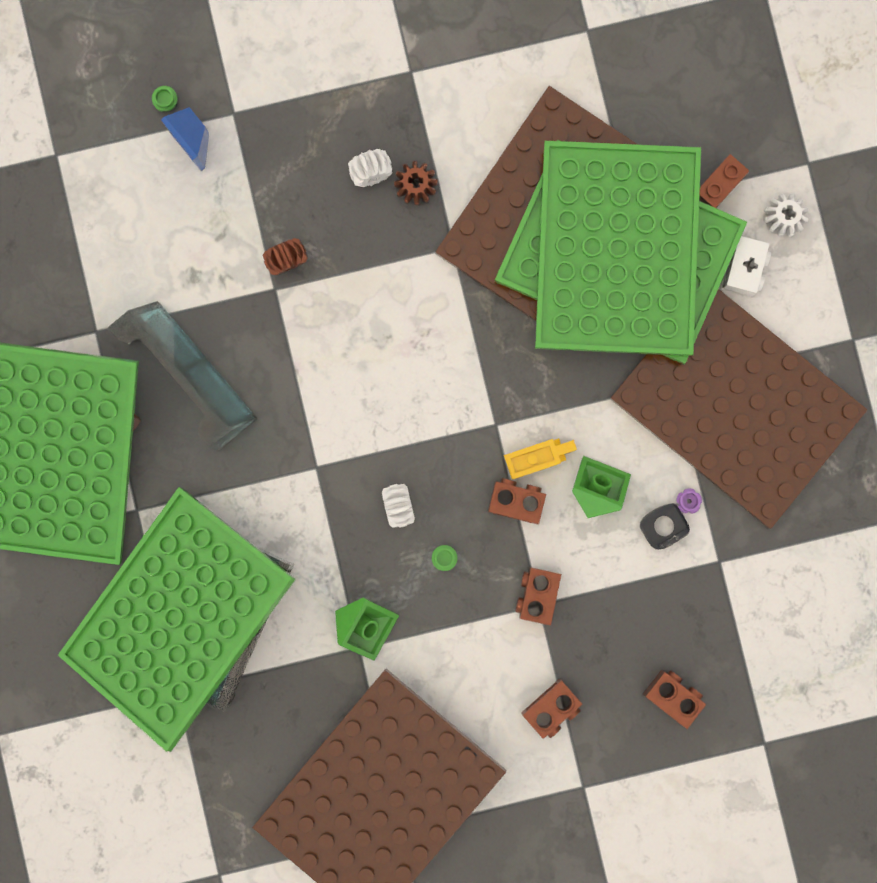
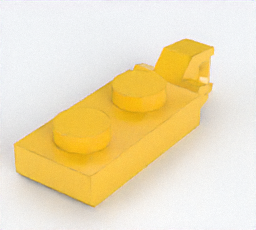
M558 438L506 454L504 458L511 479L514 480L561 464V462L566 461L565 454L576 451L577 448L574 440L561 444Z

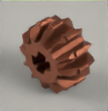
M413 161V168L410 169L407 164H404L403 170L405 173L397 171L396 177L400 180L394 182V187L401 188L397 192L398 197L406 195L405 203L408 204L414 198V203L417 206L419 205V198L422 197L423 201L427 203L429 202L427 194L435 195L436 190L432 186H436L438 180L432 178L435 175L433 169L426 172V163H423L418 168L417 161ZM413 179H418V188L413 187Z
M296 238L275 245L262 255L264 264L272 275H279L305 263L308 259L304 245Z

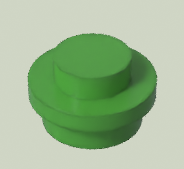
M160 86L152 94V103L159 111L168 112L177 105V94L169 86Z
M448 545L439 546L432 553V563L438 570H451L457 563V553Z

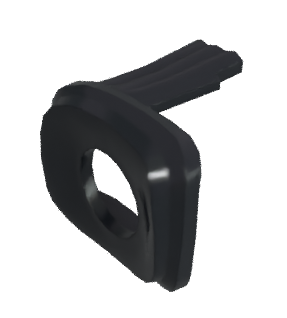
M674 503L656 508L645 515L640 522V529L648 543L657 550L673 545L686 537L690 531L689 524L678 506ZM661 516L669 517L674 523L673 532L668 536H661L655 531L654 523Z

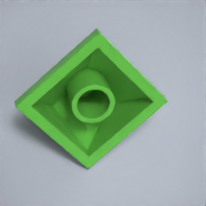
M583 456L572 492L587 518L620 511L623 507L631 474Z
M365 598L348 604L335 611L338 645L375 661L399 615Z

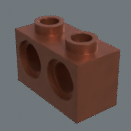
M730 154L701 185L699 201L717 208L747 175L749 170Z
M504 478L501 479V483L495 482L488 509L489 513L539 525L546 494L541 493L542 488L528 484L526 489L516 487V481ZM502 490H507L512 495V501L508 505H502L498 501V494ZM528 496L535 498L537 501V507L534 511H527L523 507V500Z
M529 567V572L524 571L521 587H525L523 598L518 597L515 611L520 613V619L551 626L562 574ZM543 575L547 579V586L543 590H536L533 586L535 577ZM532 601H538L542 605V611L536 616L530 615L528 612V605Z
M661 670L644 691L643 695L688 729L706 706L701 701L703 695L692 686L687 690L680 684L683 679L670 670L666 673ZM669 682L672 686L670 694L661 696L659 687L661 684ZM684 699H691L692 708L688 712L680 710V703Z
M559 678L523 710L521 714L543 739L546 736L552 738L561 730L560 724L564 720L568 719L570 721L581 712L579 707L582 703ZM561 695H567L570 698L569 705L563 709L556 706L557 698ZM543 712L551 716L550 722L545 726H541L536 722L537 716Z

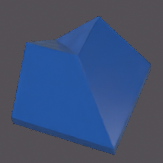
M190 107L162 118L161 121L169 133L200 171L204 170L209 132Z

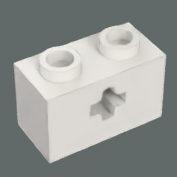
M741 236L728 265L722 289L750 297L754 296L757 291H761L765 281V277L761 276L763 267L768 266L771 252L768 251L769 243ZM747 262H750V268H753L750 272H746L747 267L743 266Z

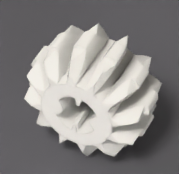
M380 149L369 150L353 157V160L348 163L349 174L355 186H372L386 180L393 173L392 163L386 151Z
M784 193L778 196V200L772 198L769 201L771 206L765 208V212L771 215L764 219L765 223L772 222L773 225L769 230L773 232L776 228L779 229L778 236L780 237L785 232L789 237H792L795 231L801 232L804 229L802 224H806L809 220L803 215L809 211V208L800 207L804 200L801 198L795 202V194L792 193L788 199ZM785 210L788 211V216L790 217L788 220L785 219V214H783Z
M394 484L383 488L382 496L389 525L392 528H401L412 524L415 517L407 486L405 484Z

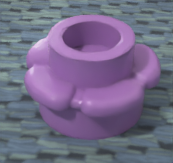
M688 488L683 493L678 494L676 502L679 504L678 508L681 512L693 514L700 509L702 497L694 489ZM687 499H691L690 504L687 503Z

